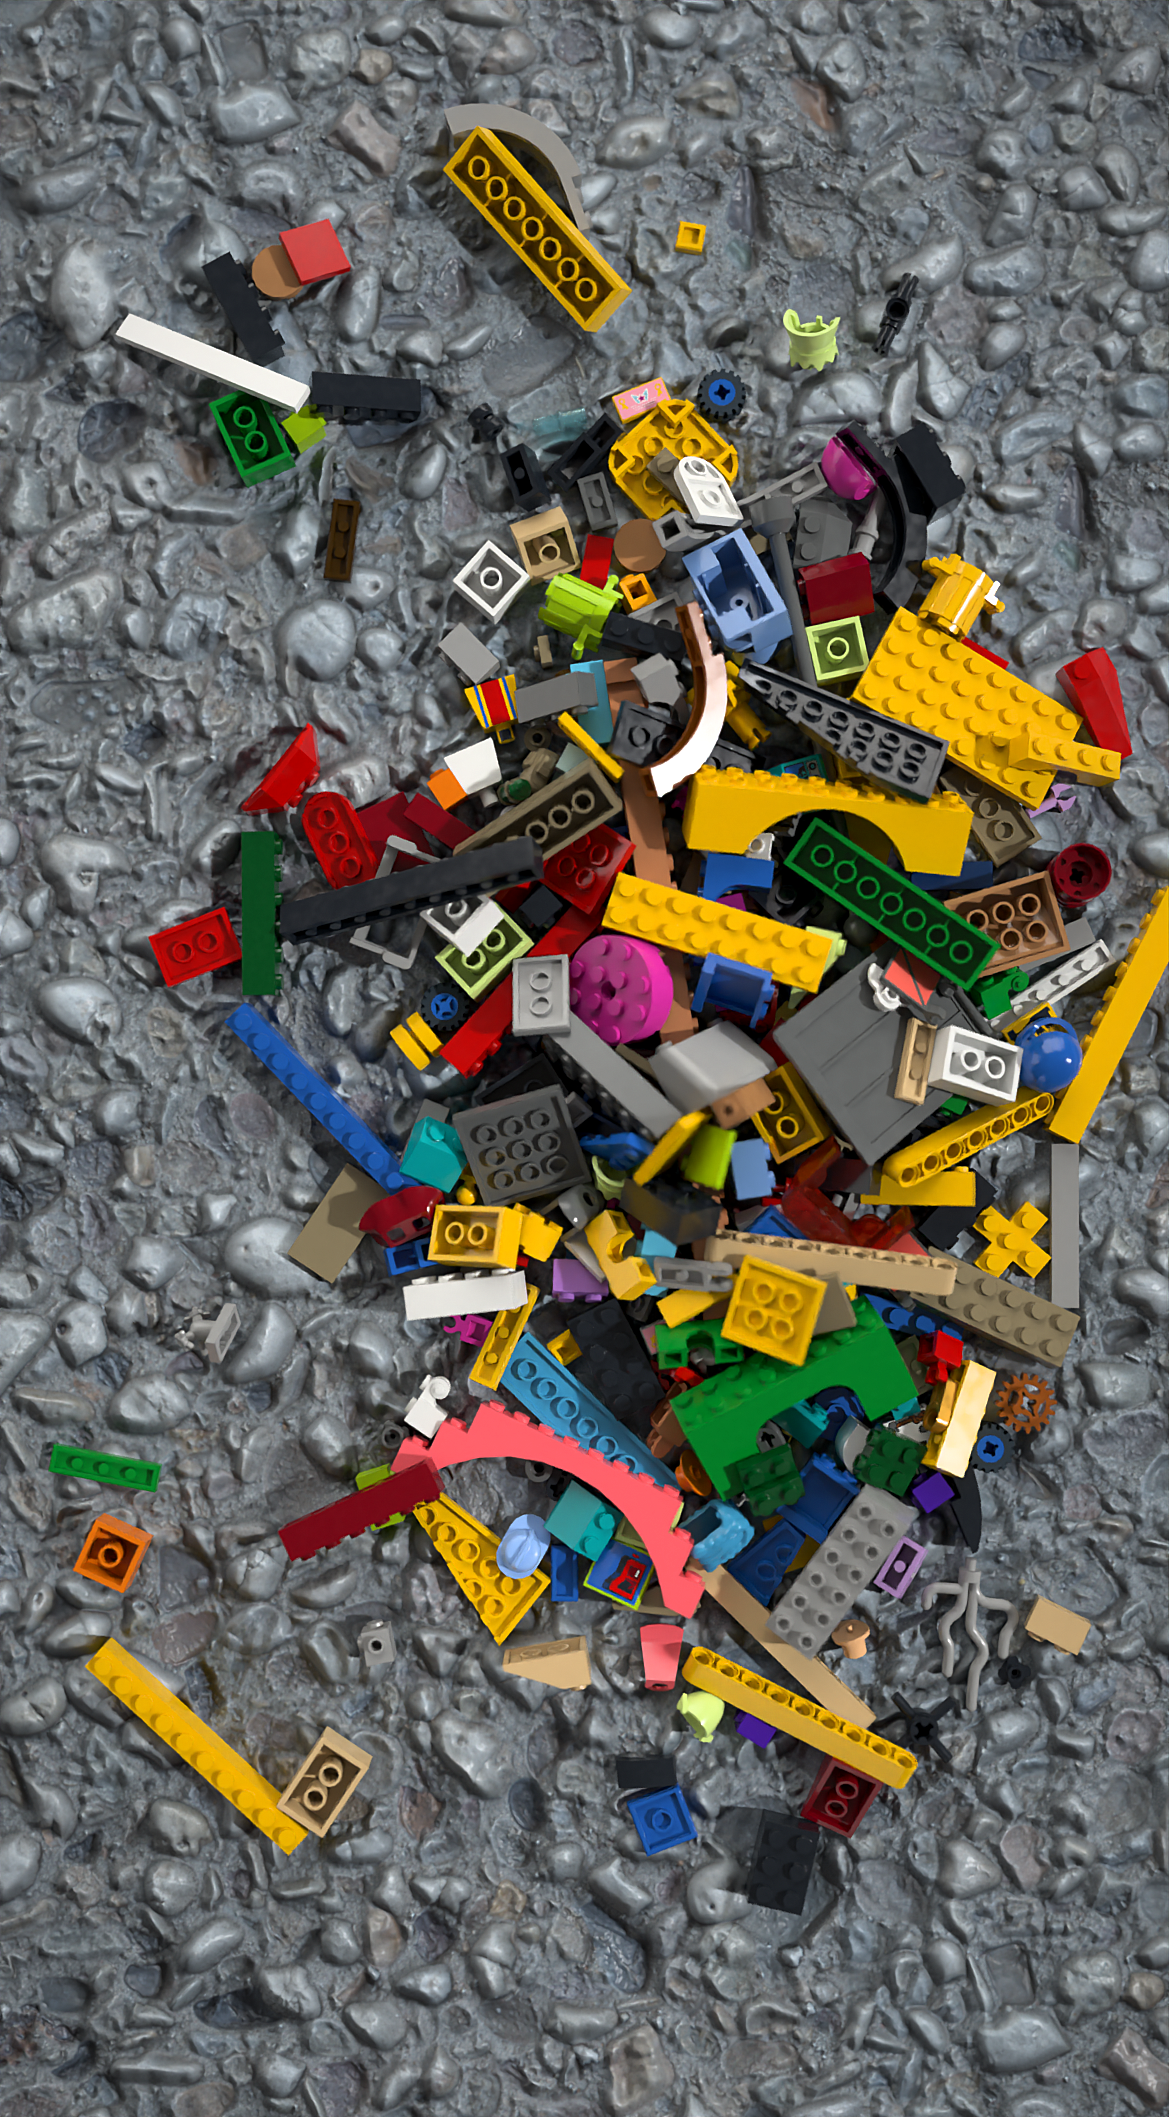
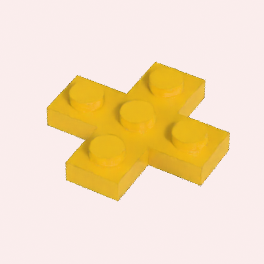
M1024 1201L1009 1220L992 1206L986 1210L982 1209L976 1216L978 1219L972 1227L989 1241V1244L972 1262L980 1270L999 1278L1013 1261L1031 1278H1035L1051 1259L1047 1253L1031 1241L1048 1218L1028 1201Z

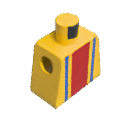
M514 674L464 689L467 700L484 733L496 731L499 744L515 740L511 726L519 724L514 693L517 690Z

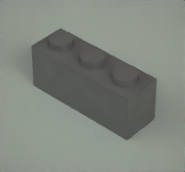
M575 671L514 691L519 724H530V727L533 729L547 726L546 722L548 721L558 722V718L565 712L568 715L580 716L588 714V709L599 706L594 673Z

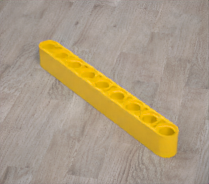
M694 1647L682 1668V1675L689 1683L897 1789L904 1788L917 1767L916 1758L908 1751L704 1647Z

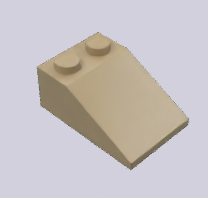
M586 1635L505 1650L502 1665L505 1672L562 1689L570 1688L572 1691L585 1689L587 1685L591 1684V1664Z

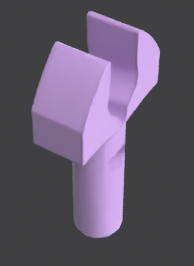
M1058 783L1049 788L1051 794L1049 798L1042 801L1039 809L1032 811L1026 808L1025 813L1029 819L1053 807L1058 808L1060 813L1071 808L1076 796L1066 801L1057 800L1060 792L1071 788L1069 785Z

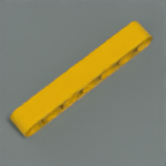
M1024 1085L1017 1089L1015 1102L998 1107L988 1104L891 1155L884 1163L883 1172L905 1188L912 1187L1045 1116L1053 1108L1054 1098L1050 1093L1035 1092Z

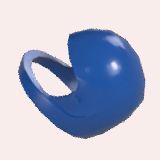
M1039 1018L1027 1025L1015 1040L1014 1046L1023 1048L1019 1080L1032 1091L1054 1093L1070 1084L1081 1069L1082 1049L1078 1043L1076 1032L1072 1025L1061 1018ZM1050 1023L1059 1024L1068 1031V1033L1052 1031L1035 1036V1031L1040 1026Z

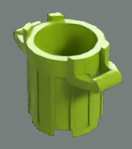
M559 572L558 576H554L545 593L548 596L545 603L546 608H539L538 619L544 621V624L577 639L573 644L571 654L575 660L581 659L585 648L595 653L599 652L600 649L597 647L602 641L610 611L619 613L622 604L618 602L619 598L623 599L624 595L616 592L619 581L616 575L608 577L607 584L602 590L568 573L563 574Z

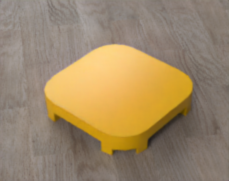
M665 398L658 402L656 408L620 442L616 441L611 448L608 468L612 481L648 520L653 522L675 510L680 513L691 514L687 505L684 507L646 470V466L665 447L679 461L684 457L693 456L709 462L720 471L729 488L736 479L739 465L735 448L732 444L729 446L694 409L695 405L687 399L682 401L678 399L666 400Z

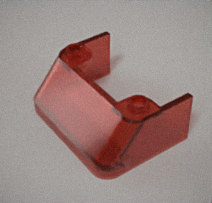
M831 1136L799 1167L781 1199L782 1212L811 1241L887 1251L915 1226L910 1209L905 1205L886 1223L874 1214H865L853 1223L818 1189L826 1179V1168L841 1155L837 1139Z

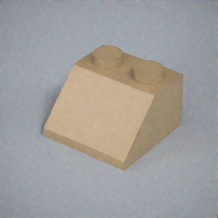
M560 506L510 525L525 571L530 576L531 586L552 579L555 575L558 576L559 572L565 574L582 567L568 519Z

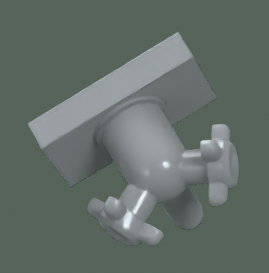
M225 1303L216 1321L205 1320V1318L211 1316V1313L209 1311L203 1312L194 1306L189 1316L184 1318V1323H192L189 1331L185 1333L181 1330L175 1334V1339H177L178 1345L185 1352L194 1348L192 1342L197 1340L202 1356L208 1354L210 1362L221 1363L241 1324L236 1304Z

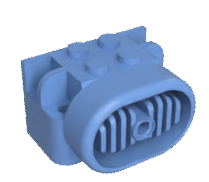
M740 528L682 557L694 590H692L693 596L703 613V621L706 620L709 624L708 630L713 640H717L724 655L742 666L745 658L760 664H764L774 658L780 651L784 639L793 635L788 610L743 530Z

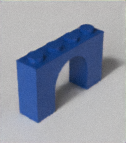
M708 853L707 860L701 861L700 876L705 877L704 888L698 887L697 897L716 902L721 895L731 890L739 889L770 893L775 861ZM689 954V958H694L693 966L704 967L706 959Z

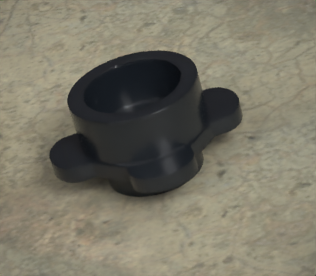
M1014 1655L1009 1656L998 1670L999 1678L1008 1681L1012 1689H1019L1024 1678L1029 1677L1031 1674L1030 1667L1021 1664ZM1013 1670L1017 1671L1015 1675L1012 1674Z

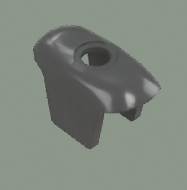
M592 1180L572 1186L544 1207L540 1214L544 1216L560 1205L567 1218L574 1225L559 1238L563 1243L597 1217L604 1210L607 1200L604 1198L603 1192L595 1188V1181ZM583 1194H586L590 1197L593 1204L592 1206H589L584 1201Z

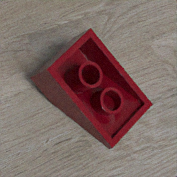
M826 1753L802 1807L800 1816L851 1839L884 1782Z

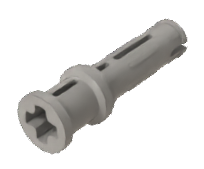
M879 486L872 494L862 525L856 529V540L853 549H850L848 555L862 552L869 563L872 559L870 554L873 545L879 538L877 530L887 504Z

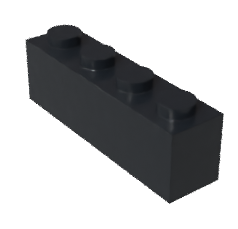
M229 251L201 266L206 279L253 364L264 368L284 357L285 354L282 346L285 344V341L278 328L274 331L271 328L269 322L273 320L266 306H259L256 299L260 298L254 284L252 282L247 284L243 276L247 275V272L240 259L234 260Z
M311 372L309 378V388L311 390L309 394V414H316L321 418H330L333 415L344 416L348 420H357L360 417L371 418L375 422L392 419L398 420L402 424H409L417 421L421 413V379Z

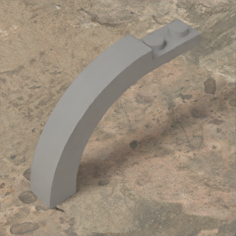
M466 104L444 109L445 123L454 148L460 147L476 126L491 130L502 144L521 149L537 159L556 181L572 223L587 240H590V229L593 228L589 212H584L581 205L584 203L580 189L582 187L581 171L567 146L550 128L526 113L501 105Z
M814 462L775 484L737 501L736 503L744 517L740 527L695 523L691 514L680 513L677 510L656 520L652 525L663 549L672 552L700 549L740 528L743 531L752 528L748 508L756 502L777 496H790L794 507L829 487L818 463Z

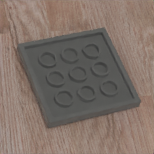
M560 1084L453 1114L455 1128L485 1206L501 1207L592 1181L591 1173L580 1146V1141Z

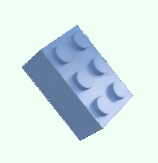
M749 1138L733 1142L727 1170L731 1195L738 1200L770 1195L771 1188L775 1187L773 1171L767 1170L766 1160L771 1159L768 1143H763L762 1138Z

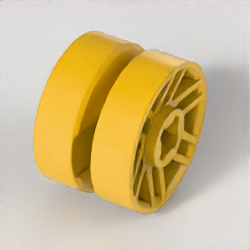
M416 1011L406 1019L411 1031H408L402 1024H399L390 1032V1035L417 1069L422 1071L431 1063L426 1052L428 1051L435 1058H438L440 1056L439 1052L445 1045Z

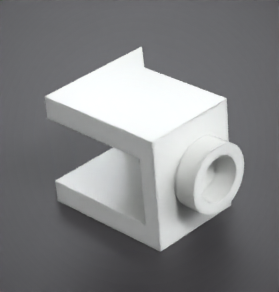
M760 833L749 844L744 852V856L775 861L774 868H778L779 863L770 856L771 847H781L782 841L772 833Z

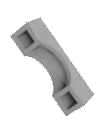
M658 653L633 667L631 672L640 692L649 703H668L670 705L669 718L687 725L691 716L692 706L685 702L684 698L687 697V692L681 682L677 683L675 676L678 675V671L672 660L666 661Z

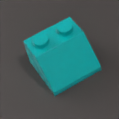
M429 1116L415 1123L399 1173L448 1194L468 1163L456 1128Z
M571 1479L543 1526L570 1548L596 1562L625 1514L608 1498Z

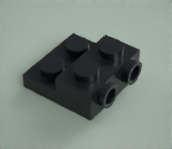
M783 861L778 865V868L773 870L770 893L749 891L747 898L766 915L767 919L802 930L805 926L803 921L807 917L815 918L824 909L822 904L825 894L813 883L785 865Z

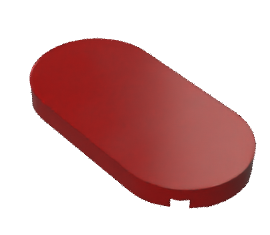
M324 791L313 795L307 801L304 813H302V826L329 884L337 890L343 886H351L369 879H375L379 869L378 859L352 803L345 796L336 792Z

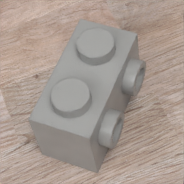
M461 622L438 644L439 651L441 652L438 655L439 658L449 668L453 665L460 672L458 677L468 687L471 684L477 686L485 683L500 668L499 660Z

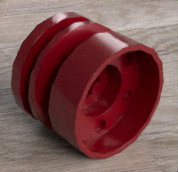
M1087 843L1070 845L1054 857L1044 870L1049 872L1058 905L1071 909L1086 905L1104 892L1111 881L1112 874L1110 860L1105 853L1098 847ZM1076 876L1078 881H1070L1069 877Z

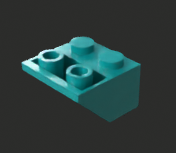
M805 1399L771 1417L774 1422L807 1449L825 1430L830 1421L827 1418L828 1412L817 1403L811 1405Z

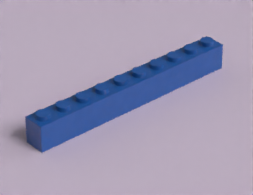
M243 1003L225 1021L238 1037L391 1196L411 1186H425L423 1183L399 1173L402 1164L400 1158L251 1003Z

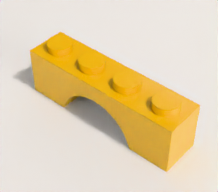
M1032 731L1010 739L1008 766L1029 771L1045 769L1068 771L1077 775V782L1097 787L1120 780L1121 753Z

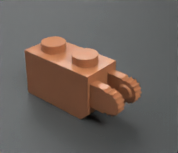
M675 1381L666 1393V1397L662 1398L649 1416L650 1423L654 1428L650 1432L649 1437H647L645 1444L655 1458L664 1457L674 1444L680 1447L687 1440L669 1402L679 1394L691 1389L689 1387L690 1384L686 1381L683 1384Z

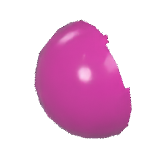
M833 436L827 443L821 457V472L829 489L837 496L849 500L865 498L877 489L878 484H874L864 468L838 437Z

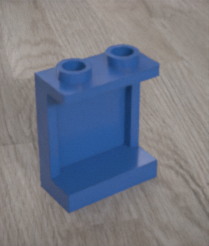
M708 952L690 1009L701 1012L704 1002L715 1004L751 1016L752 1019L749 1027L755 1028L757 1020L764 1019L768 1007L764 1000L770 1002L775 985L770 984L773 973Z
M814 1452L799 1472L806 1496L799 1498V1501L794 1505L784 1504L777 1507L775 1511L822 1544L828 1536V1529L852 1497L859 1494L860 1484L858 1483L859 1479L850 1471L845 1470L843 1472L838 1469L832 1458L826 1454L819 1455Z

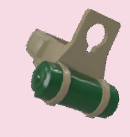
M540 748L536 752L531 751L523 761L522 768L524 771L520 774L519 778L499 785L496 790L499 801L507 806L516 805L544 788L555 769L560 755L544 748Z

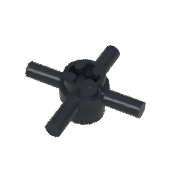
M895 1692L890 1699L905 1716L904 1725L906 1733L894 1745L904 1750L913 1742L922 1746L930 1745L944 1763L949 1762L953 1755L937 1737L939 1731L937 1721L957 1705L954 1700L948 1696L929 1712L920 1707L912 1708L899 1692ZM920 1722L921 1725L926 1726L922 1729V1732H918V1728L915 1726L916 1723Z

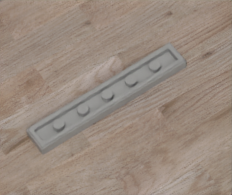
M1049 1144V1256L1051 1257L1049 1260V1298L1051 1303L1061 1308H1079V1144Z

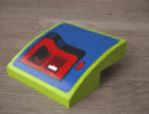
M611 1536L597 1561H593L583 1586L637 1611L656 1567L649 1553Z

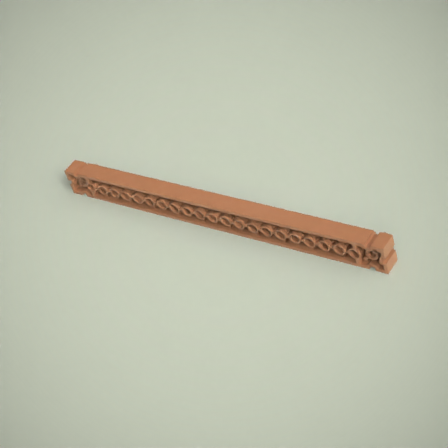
M636 657L603 662L613 729L621 701L628 700L647 709L649 708L648 700L640 692L631 672V669L637 666ZM616 758L617 764L624 770V777L620 780V788L629 840L637 845L631 855L634 877L677 890L676 881L671 882L670 874H673L674 870L672 854L667 855L666 847H669L668 843H670L668 827H662V821L665 820L664 816H666L664 801L658 800V796L646 797L638 771L642 768ZM653 943L660 950L658 954L664 965L669 966L673 983L672 1005L665 1024L658 1030L659 1042L661 1046L671 1041L674 1046L699 1034L697 1017L692 1018L690 1009L694 999L693 990H687L686 981L691 979L689 964L683 963L682 955L685 954L684 952ZM710 1104L707 1105V1106H705V1107H708V1108L711 1110V1105H710ZM689 1144L677 1158L680 1177L692 1182L694 1187L710 1194L715 1201L720 1203V1198H724L723 1184L720 1189L683 1177L684 1171H680L684 1154L689 1155L691 1144ZM722 1207L717 1229H724L725 1225H729L727 1210ZM707 1238L690 1242L693 1260L705 1261L704 1253ZM732 1296L702 1311L704 1320L727 1317Z

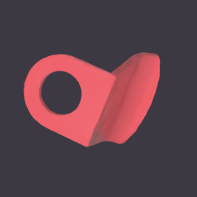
M653 1623L640 1627L646 1677L645 1687L647 1689L661 1692L674 1688L684 1632L682 1628L665 1623ZM658 1683H660V1684H665V1685H667V1686L658 1687V1686H654L653 1684H658Z

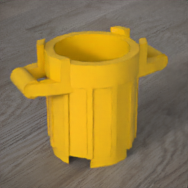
M950 554L948 559L944 556L942 561L937 557H932L922 562V569L934 576L936 581L920 607L917 617L961 642L969 632L981 609L987 611L990 615L1004 611V603L994 596L1000 586L997 581L993 583L988 575L975 566L961 561V557L957 554Z

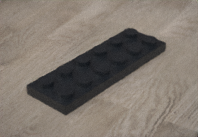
M628 700L621 701L607 755L643 769L668 754L682 737L687 725ZM717 738L703 764L715 766L717 770L727 771V768L735 767L742 769L745 773H754L756 770L763 771L766 758ZM690 777L682 785L688 787Z

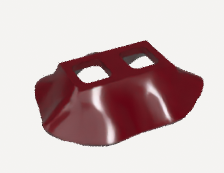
M426 1186L405 1188L392 1196L373 1203L361 1218L359 1230L369 1233L384 1248H393L407 1241L425 1239L433 1228L436 1205H446L443 1193L437 1188ZM423 1216L427 1217L430 1223L425 1227L416 1229L412 1224L413 1220ZM396 1228H401L404 1231V1236L397 1237L394 1240H391L387 1235V1232Z

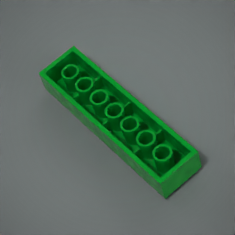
M817 817L814 818L784 861L785 865L966 991L971 988L1001 946L998 942Z

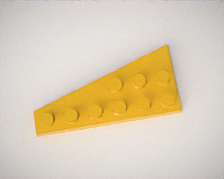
M441 1492L439 1494L440 1498L430 1504L425 1505L423 1501L414 1505L416 1509L412 1512L421 1526L427 1531L434 1546L445 1559L448 1568L468 1599L479 1612L484 1624L488 1626L498 1646H500L548 1586L551 1579L538 1568L531 1575L522 1579H513L506 1576L499 1569L496 1562V1552L502 1539L445 1493Z

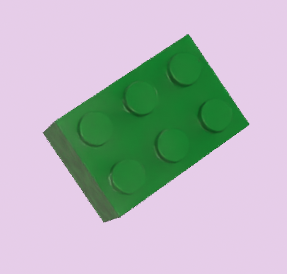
M238 390L209 403L210 409L247 488L296 467L267 401Z

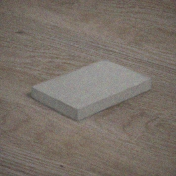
M568 955L513 959L514 1036L570 1032Z

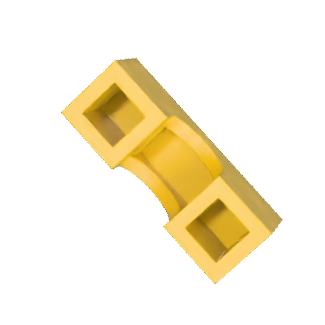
M605 1210L583 1228L587 1235V1242L594 1250L599 1260V1267L605 1273L610 1283V1290L617 1299L635 1300L657 1283L646 1259L628 1257L624 1260L623 1246L627 1240L634 1236L623 1212Z

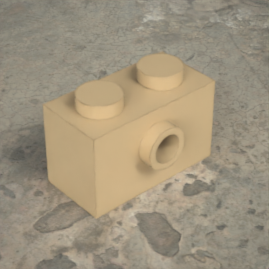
M1037 1595L1024 1626L1029 1631L1028 1635L1040 1642L1046 1639L1054 1643L1053 1648L1065 1655H1069L1070 1652L1078 1655L1091 1627V1623L1088 1619Z

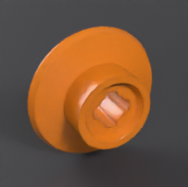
M685 1450L680 1457V1466L676 1467L675 1470L676 1479L681 1488L686 1492L693 1490L698 1495L708 1496L712 1490V1480L697 1454L693 1450Z

